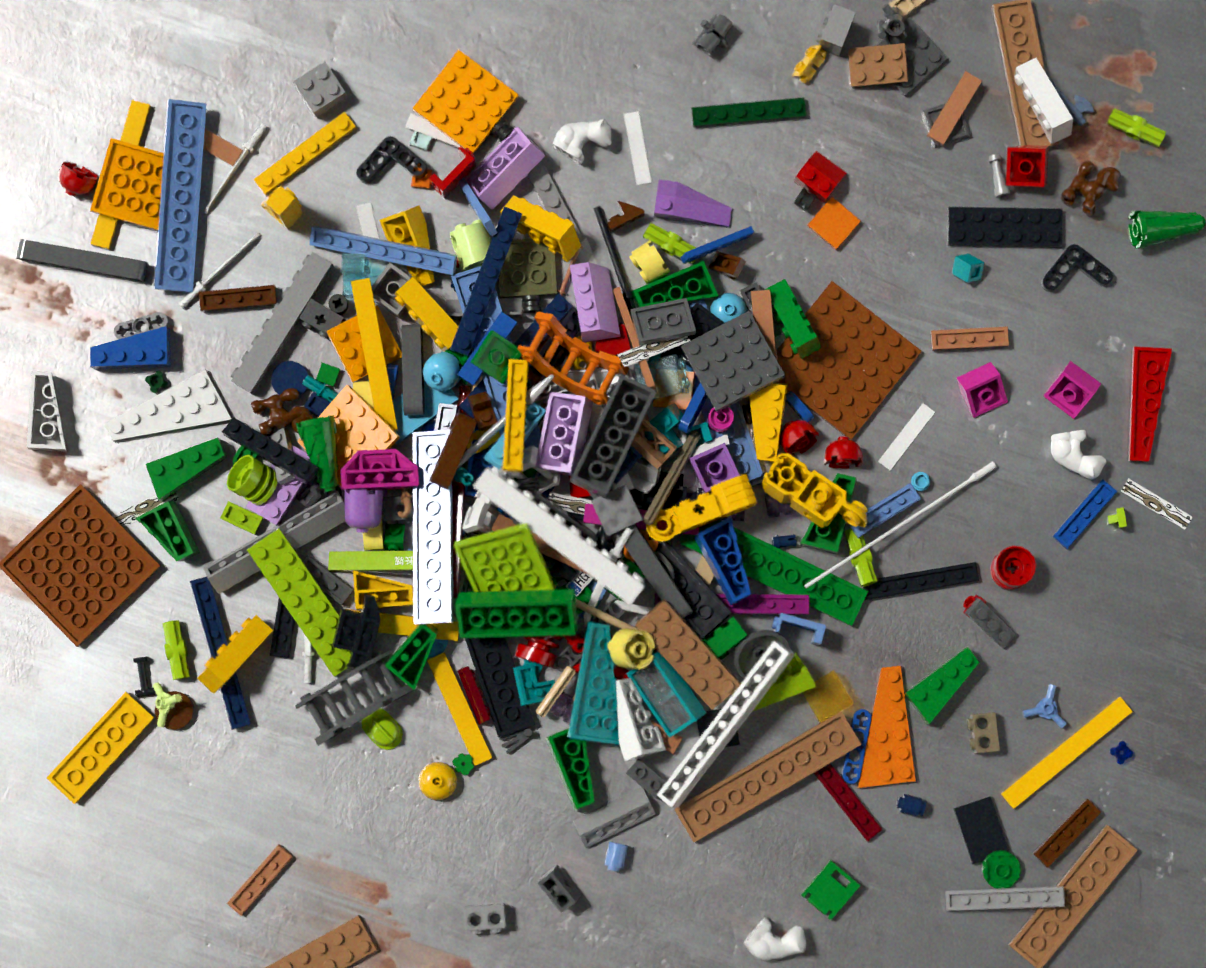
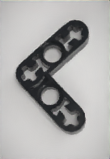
M389 136L358 167L356 174L361 182L370 183L392 159L415 178H423L427 174L428 169L426 164L395 137ZM389 143H390V144H393V143H394V146H395V147L392 149V148H389L387 145H388ZM403 153H408L410 155L409 159L405 162L400 161V156ZM376 156H383L382 163L375 164L373 162ZM414 162L417 167L421 166L422 171H416L411 164ZM370 163H371V165L375 168V170H373L372 168H370V166H369ZM362 172H368L369 176H363Z
M1072 244L1067 247L1043 277L1041 286L1047 292L1054 291L1074 266L1100 286L1108 285L1113 279V273L1082 247ZM1076 249L1078 257L1074 256L1070 262L1066 260L1071 254L1069 250L1073 251ZM1084 261H1092L1094 268L1092 270L1085 269ZM1059 263H1064L1067 266L1065 273H1060L1057 270ZM1097 267H1100L1101 269H1099L1098 272L1101 274L1107 273L1106 278L1108 279V281H1101L1100 274L1096 273L1094 276L1092 273L1097 269ZM1054 275L1058 276L1053 282L1055 286L1051 285L1048 287L1046 279L1050 280Z

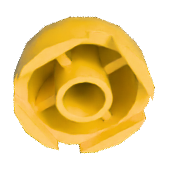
M433 762L426 765L419 776V787L422 793L432 800H444L450 797L457 786L456 773L448 764L443 762Z

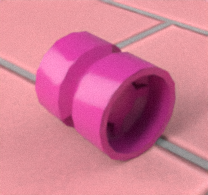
M713 407L708 415L709 427L716 432L727 431L734 419L732 410L727 407L716 412Z

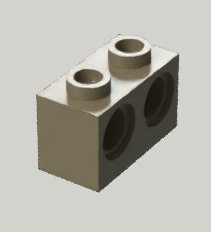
M995 712L970 715V719H967L968 730L972 731V738L969 739L970 749L974 750V753L1000 751ZM979 718L986 720V727L983 729L977 726ZM982 737L987 738L989 741L986 748H982L979 745Z

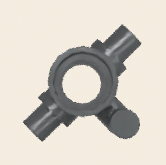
M889 4L884 5L882 9L885 12L886 23L884 20H879L877 23L879 38L884 39L886 31L892 36H900L901 39L906 38L908 34L905 31L902 10L897 7L890 8Z
M722 14L714 15L710 22L703 20L701 26L704 29L692 44L695 48H699L708 55H711L717 46L726 49L729 44L724 36L731 29L733 23Z

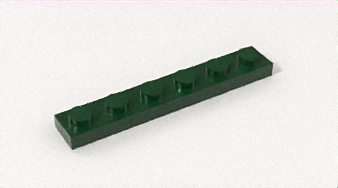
M802 97L691 107L694 128L805 118L806 108L805 98Z

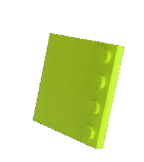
M528 523L454 543V548L474 592L555 590L554 582Z

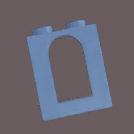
M780 613L778 617H774L771 628L775 629L776 633H779L781 623L813 631L811 644L817 646L821 644L826 625Z

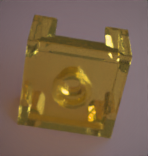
M834 670L814 681L816 687L801 692V695L812 709L818 724L854 704Z

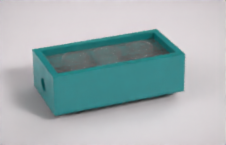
M659 651L654 654L651 663L647 667L632 669L626 673L628 678L632 679L639 694L669 738L707 713L686 681Z

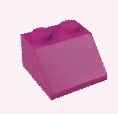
M1070 361L1043 397L1074 419L1094 396L1101 383Z
M991 362L956 378L960 392L973 418L1008 402L1000 373Z

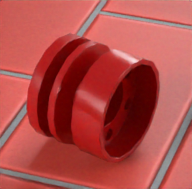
M1021 546L1005 548L994 557L990 566L992 580L997 586L1006 590L1022 587L1032 579L1036 570L1034 556L1029 550ZM1010 565L1011 568H1015V571L1012 573L1011 570H1007Z
M521 636L528 641V644H518L515 656L553 668L557 656L549 652L550 648L559 649L560 645L554 644L552 641L553 639L562 641V636Z

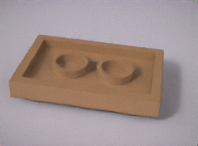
M906 43L848 48L851 87L908 82Z

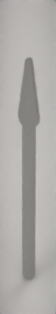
M554 375L548 376L527 391L526 405H531L552 381ZM506 414L464 452L458 468L505 426Z

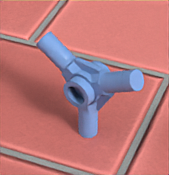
M1049 684L1046 698H1043L1035 708L1023 710L1024 718L1039 715L1043 718L1052 719L1060 728H1063L1067 723L1057 714L1058 710L1053 700L1057 686Z

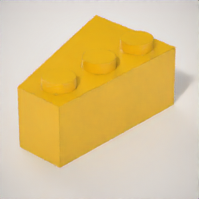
M353 570L355 609L361 610L363 608L365 594L375 597L378 609L414 606L412 585Z

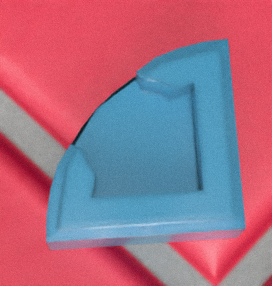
M435 639L428 658L443 653L449 640Z

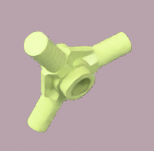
M157 682L153 684V688L158 696L155 701V705L159 709L157 726L165 727L169 710L174 708L175 703L180 702L182 697L180 694L169 695L163 691L161 684Z

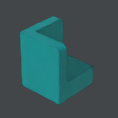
M971 254L955 256L952 274L967 283L981 280L985 262Z
M707 422L695 425L690 430V432L696 430L701 434L696 447L712 441Z

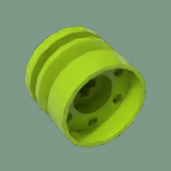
M251 455L241 457L233 465L227 478L228 489L239 496H243V498L254 505L265 503L275 491L278 483L275 470L262 464V462Z

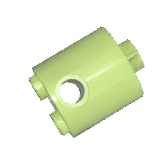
M475 220L467 226L465 223L455 226V230L450 232V239L455 253L458 255L457 259L462 272L482 266L491 238L481 220Z

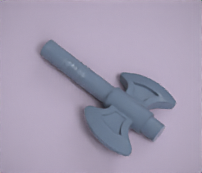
M1049 78L1073 120L1082 126L1086 120L1081 113L1094 112L1090 102L1081 96L1075 95V104L1073 105Z

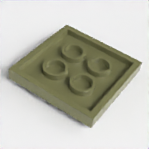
M531 238L513 239L499 274L500 298L523 297L527 295H557L555 254L548 251V247L544 243L537 244Z

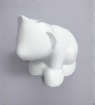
M605 119L594 122L568 123L559 129L552 145L558 152L581 165L584 160L582 153L583 145L588 141L604 147L612 143L611 128Z
M1086 430L1052 435L1051 454L1058 464L1090 480L1100 475L1106 464V459L1101 455L1084 456L1080 450V442L1086 439Z
M767 917L761 920L744 941V945L750 953L762 961H770L788 955L803 953L806 948L803 927L794 926L781 938L772 934L770 931L772 925Z

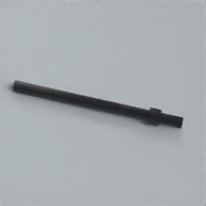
M598 206L593 210L622 289L623 298L629 312H631V309L636 308L633 301L634 295L627 284L601 207Z

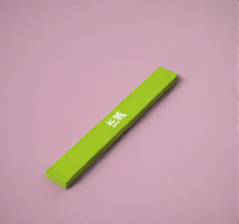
M329 551L328 571H413V551Z

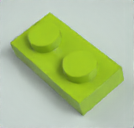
M228 501L220 519L256 535L263 517Z

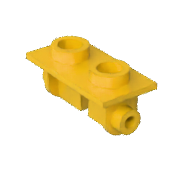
M821 45L809 47L805 52V58L794 68L795 72L792 76L800 77L799 80L804 84L809 82L816 72L811 66L814 65L819 68L826 58L827 52L821 49Z

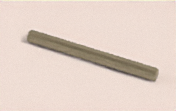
M696 430L690 432L643 518V522L647 525L655 522L701 438V434Z

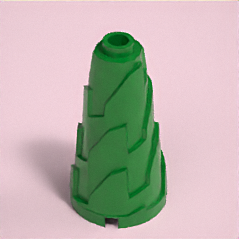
M1136 210L1132 211L1129 215L1128 220L1133 219V224H1128V233L1132 246H1136L1135 249H1141L1181 236L1199 233L1205 227L1206 222L1204 216L1196 212Z
M334 415L296 423L300 439L303 441L310 462L319 469L315 476L320 488L324 489L325 492L336 490L335 486H338L337 471L339 469L336 455L335 433L337 432Z

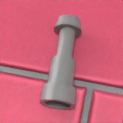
M1000 154L989 156V163H992L995 174L993 178L996 187L994 189L996 198L1006 197L1011 194L1009 186L1006 185L1005 175L1002 174L1000 166L1002 157H1000Z

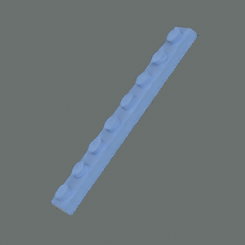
M315 225L311 227L309 245L450 275L455 274L458 255Z

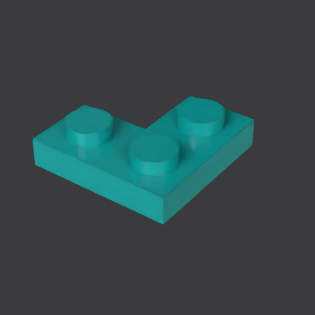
M534 664L513 668L521 706L542 702L555 684V680L538 683Z

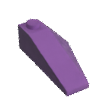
M659 179L654 217L729 227L731 207L679 182Z

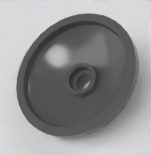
M760 630L748 635L740 642L734 654V665L738 674L744 680L774 641L781 642L790 650L788 642L781 634L771 630Z

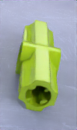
M1116 108L1113 109L1107 121L1108 125L1125 132V135L1135 140L1141 139L1156 147L1160 146L1166 134V131L1148 124V121L1136 115L1131 116Z
M653 223L649 224L643 235V238L648 241L651 240L652 243L659 246L665 253L677 256L680 259L686 252L696 248L683 241L684 239L671 231L667 232ZM693 260V261H691V262H688V263L691 264V265H693V263L695 262V260Z
M851 528L844 532L850 550L849 556L866 546L864 536L857 538ZM869 548L851 559L861 587L877 582Z
M175 620L162 623L166 641L165 652L170 662L173 680L190 677L186 658L188 652L185 640L182 637L180 621Z

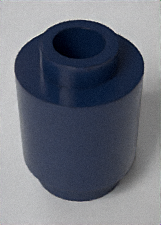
M907 794L898 797L896 808H899V813L918 817V815L923 816L926 807V801H923L922 798Z

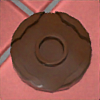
M167 692L171 696L180 694L182 699L180 702L175 703L174 708L169 710L165 728L172 730L181 729L188 725L193 718V703L182 692ZM155 706V716L158 720L159 709Z

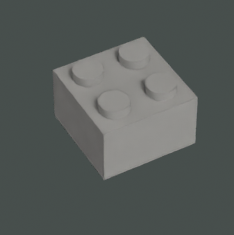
M835 4L832 10L828 9L823 23L826 27H821L816 41L822 46L821 49L836 56L840 55L856 12Z
M325 61L293 81L296 89L316 118L348 98Z
M389 262L372 285L374 301L397 318H400L405 312L406 307H402L397 303L394 293L411 277Z

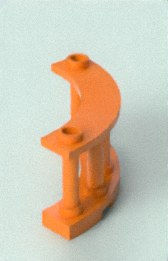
M537 312L534 318L539 324V330L530 347L519 345L517 348L523 355L522 358L546 378L554 375L552 382L578 396L587 397L597 405H606L609 400L606 392L615 375L618 373L626 375L629 367H624L618 356L602 351L598 354L590 350L589 345L580 339L569 337L566 334L567 329L560 324L554 314ZM547 333L552 338V343L544 358H542L537 352V348ZM559 345L570 353L560 372L549 364ZM577 357L589 363L579 383L567 377ZM598 367L609 370L599 390L587 387L593 372Z

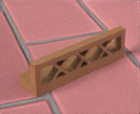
M643 418L631 443V446L657 470L677 449L671 441L645 418ZM644 431H650L654 435V440H648L645 437ZM659 444H665L670 451L665 455L659 450Z

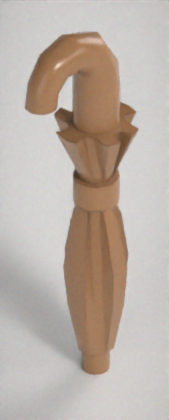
M408 488L401 489L402 495L400 500L404 504L405 510L404 512L399 511L398 516L402 519L408 517L412 511L413 496L409 493Z

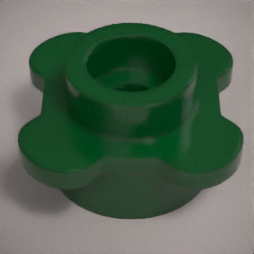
M156 371L145 378L152 393H157L159 389L168 386V382L164 380L161 371Z

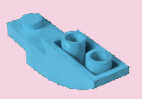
M535 402L531 405H526L524 442L546 412L545 409ZM505 433L484 458L499 470L503 467Z

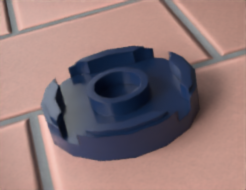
M285 361L278 364L273 370L271 385L278 395L285 389L295 388L299 391L300 397L308 389L302 384L305 377L308 376V372L298 362Z

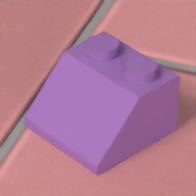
M725 443L689 458L703 492H708L709 495L712 494L710 491L712 486L739 476V472Z

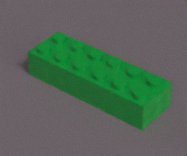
M574 589L459 592L455 604L460 638L576 635L579 623Z

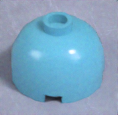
M734 293L719 295L713 300L710 307V312L724 323L748 311L745 301Z
M447 352L433 354L426 361L423 368V376L427 385L437 391H447L455 387L461 380V377L457 375L461 370L459 360Z

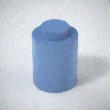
M609 842L604 864L608 866V870L619 872V868H624L628 850L627 845Z

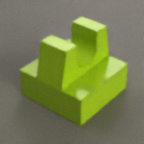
M1124 507L1116 508L1117 514L1108 516L1109 524L1119 523V528H1126Z

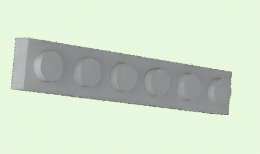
M541 160L528 173V177L546 211L554 212L559 217L572 221L579 241L582 242L583 238Z
M1063 887L945 891L946 911L1064 907Z

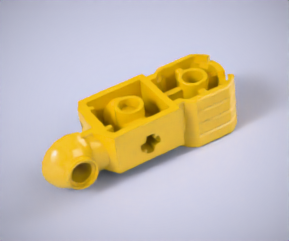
M779 454L777 460L771 465L769 473L764 474L762 487L766 494L782 504L791 503L790 507L819 527L824 528L828 526L837 513L841 514L842 518L854 527H866V513L868 509L862 503L853 501L851 504L848 502L844 489L817 471L813 470L810 472L806 464L791 454Z
M739 475L712 486L710 490L711 495L706 492L697 496L698 498L695 501L691 502L688 499L680 502L679 507L673 506L668 510H661L653 524H646L648 534L654 540L668 541L675 535L691 531L755 506L757 500L747 475ZM697 508L699 510H702V513L700 515L698 513H695V510ZM658 522H666L667 529L665 531L658 530L656 527Z

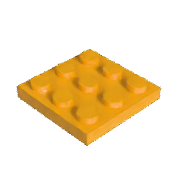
M376 305L387 365L401 358L402 352L378 305ZM356 315L326 331L351 382L368 375Z

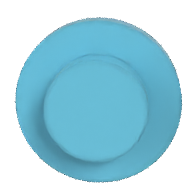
M917 472L912 476L911 484L915 490L924 491L930 485V478L924 472Z

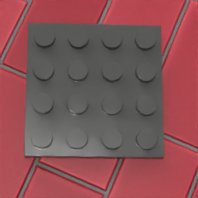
M750 311L681 346L716 412L785 378L784 372Z

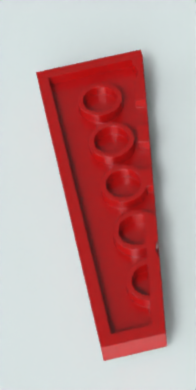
M1133 347L1128 461L1149 462L1166 374L1172 353L1171 348Z

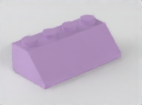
M517 126L465 180L475 195L493 210L541 162L545 155Z
M590 262L570 265L582 341L590 342L620 337L609 269Z
M556 392L549 393L535 468L564 475H573L584 451L593 406L592 400L584 396Z
M291 445L292 451L310 462L307 453ZM272 464L270 468L275 470V466ZM297 478L284 485L277 483L275 491L265 503L254 505L249 501L246 507L278 526L282 523L305 483Z

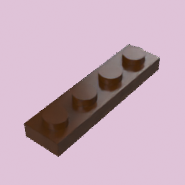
M266 285L199 292L200 311L276 305V286Z
M1086 798L1041 844L1033 855L1048 868L1098 817L1101 811Z

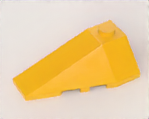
M420 205L379 220L388 241L430 249L427 224ZM407 266L411 276L421 286L434 282L433 271Z

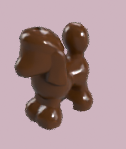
M1091 161L1083 162L1078 168V175L1072 179L1071 185L1063 191L1061 195L1062 202L1072 206L1076 199V193H1082L1085 198L1082 211L1089 216H1093L1096 212L1095 201L1102 197L1106 189L1113 192L1119 189L1118 179L1121 173L1118 169L1114 167L1103 168L1098 172L1096 180L1088 181L1085 178L1093 171L1094 164Z
M288 388L280 395L274 394L268 399L251 402L253 412L257 413V415L265 412L266 408L270 409L269 420L259 424L261 434L269 436L273 433L275 427L284 428L288 425H291L294 431L298 433L296 423L313 419L311 412L306 407L296 406L290 412L284 409L283 402L295 401L299 398L300 394L297 389Z

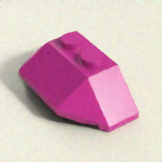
M396 449L360 450L341 469L342 489L372 491L419 486L418 466Z

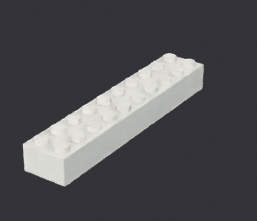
M494 466L493 468L488 467L473 486L475 489L522 524L528 523L531 531L629 605L633 603L645 587L643 577L636 572L631 574L627 571L628 566L620 560L615 562L611 559L613 555L604 548L602 551L596 547L597 543L590 537L586 539L580 535L581 531L574 525L571 527L564 523L566 519L558 513L555 516L550 513L549 506L542 501L537 503L533 500L535 497L527 490L521 491L517 488L519 486L517 482L511 478L507 480L502 476L503 472Z

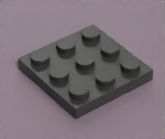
M910 17L904 21L905 31L908 34L906 38L901 39L900 36L889 34L876 45L906 43L908 82L893 83L904 97L947 60L942 51Z

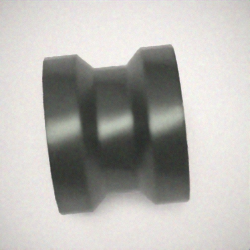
M503 119L492 129L491 133L497 135L499 141L502 142L514 128L509 127L507 121Z
M803 188L794 204L802 206L803 210L807 212L816 195L808 193L807 189Z
M341 294L331 296L328 302L330 310L339 315L346 313L349 307L347 299Z
M523 296V313L541 312V306L539 305L541 296Z

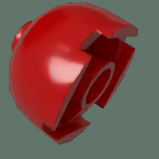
M64 161L59 170L58 180L61 186L66 189L65 193L76 196V194L84 195L90 192L96 184L97 175L85 167H82V169L76 167V163Z
M805 420L789 421L784 425V429L781 432L780 444L786 453L795 457L794 453L800 451L802 454L809 450L817 442L815 437L819 436V433Z
M838 437L837 440L832 441L827 446L824 465L826 466L829 463V467L835 469H850V465L855 464V468L863 464L862 450L855 441L849 440V437Z

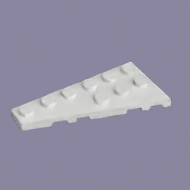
M203 370L104 423V426L112 441H119L138 436L231 421L232 418L207 371Z

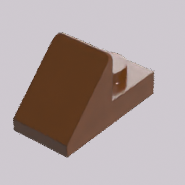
M617 201L623 215L617 214L609 219L610 222H607V227L610 232H613L644 217L645 212L642 208Z
M716 251L708 268L731 280H735L739 277L746 261L740 257Z
M486 391L467 397L474 419L477 420L476 424L479 431L490 429L497 423L492 409L491 398Z

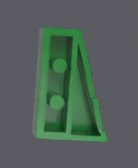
M167 501L135 518L176 561H185L200 553L175 501Z
M419 624L385 664V667L414 691L439 631L431 624Z

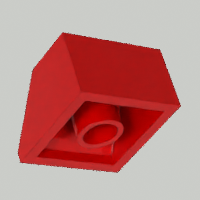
M1023 145L1007 147L1006 185L1045 187L1048 172V146Z
M816 151L796 175L794 182L807 189L809 193L815 194L816 198L825 203L847 172Z

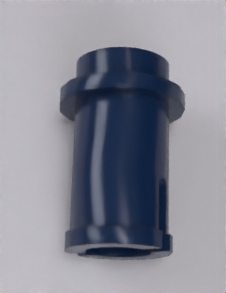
M777 534L775 537H772V545L779 549L781 547L796 546V535L778 536Z

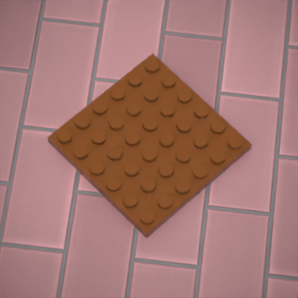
M831 281L805 314V318L808 319L819 340L821 349L801 359L799 354H794L790 346L793 343L790 337L785 339L776 350L777 362L785 374V378L779 380V383L788 384V392L792 391L804 405L842 435L852 440L922 351L840 286Z
M82 484L69 494L0 561L2 571L76 647H79L161 567Z

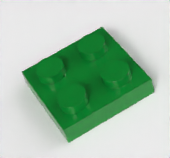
M491 330L470 363L503 384L508 377L509 359L519 360L522 354L517 349L518 347Z

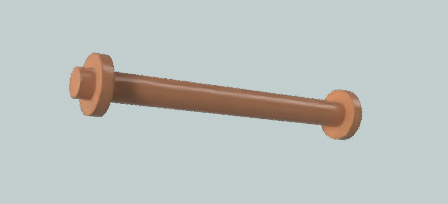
M582 244L579 250L572 257L570 265L575 264L580 249L584 248ZM570 265L560 290H557L561 296L566 295L564 291L571 275Z

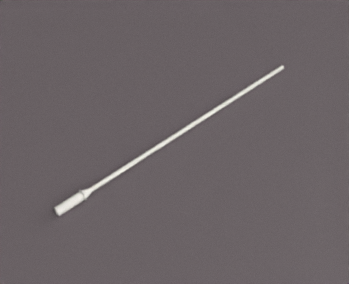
M991 462L977 472L972 473L968 480L805 584V588L810 587L970 482L978 481L997 468L995 463Z

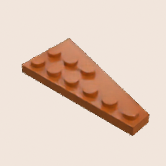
M901 666L880 669L857 788L916 781Z

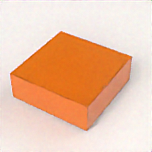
M415 168L416 171H422L421 168ZM428 169L427 174L423 178L412 176L411 187L430 189L429 178L432 176L433 171Z

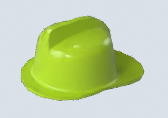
M382 708L361 721L365 734L381 749H394L402 741V728Z

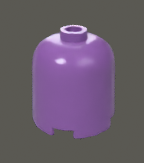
M345 490V521L347 525L357 528V532L368 533V529L377 527L382 518L384 490Z

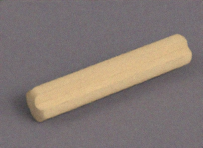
M567 666L536 709V713L541 717H546L576 674L572 667Z

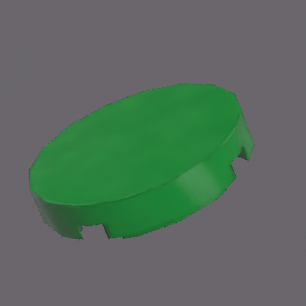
M1004 850L994 851L989 854L983 861L981 869L983 878L995 889L1010 888L1018 881L1021 874V866L1018 859L1009 851Z

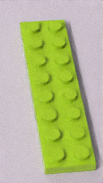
M278 528L252 545L247 551L335 677L348 668L346 666L351 656L350 650L332 646L339 614L285 535Z

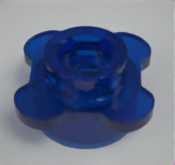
M1120 741L1115 748L1110 749V754L1114 755L1118 764H1123L1126 759L1133 756V751L1126 746L1125 741Z

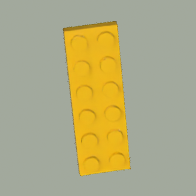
M125 692L47 776V779L72 803L76 804L155 717L128 692Z

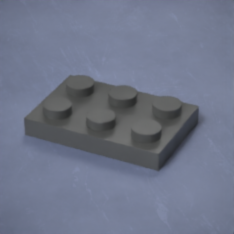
M687 298L631 309L630 313L639 346L696 334Z

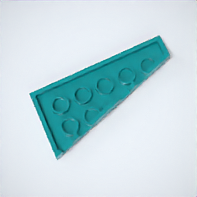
M588 622L568 737L620 745L617 688L613 671L614 661H612L610 651L608 650V642L611 638L609 625Z

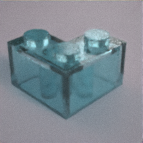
M342 253V295L345 298H354L351 281L366 279L368 274H371V263L365 254Z

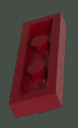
M469 666L458 670V674L477 722L482 724L490 720L489 708L483 703V693L475 683L476 676L474 671Z

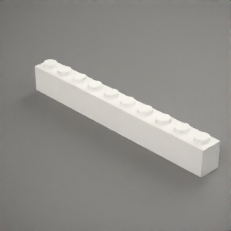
M774 641L657 794L670 807H679L795 656L791 650L781 642Z

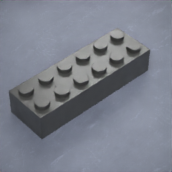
M620 375L569 482L600 497H606L656 393L655 390L627 376Z

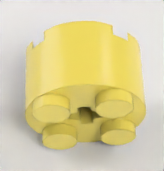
M651 240L632 251V255L629 256L635 267L642 269L639 273L646 284L657 281L671 272L669 268H666L667 265Z
M624 628L616 632L612 640L608 642L611 658L619 667L643 669L653 659L654 640L645 631Z

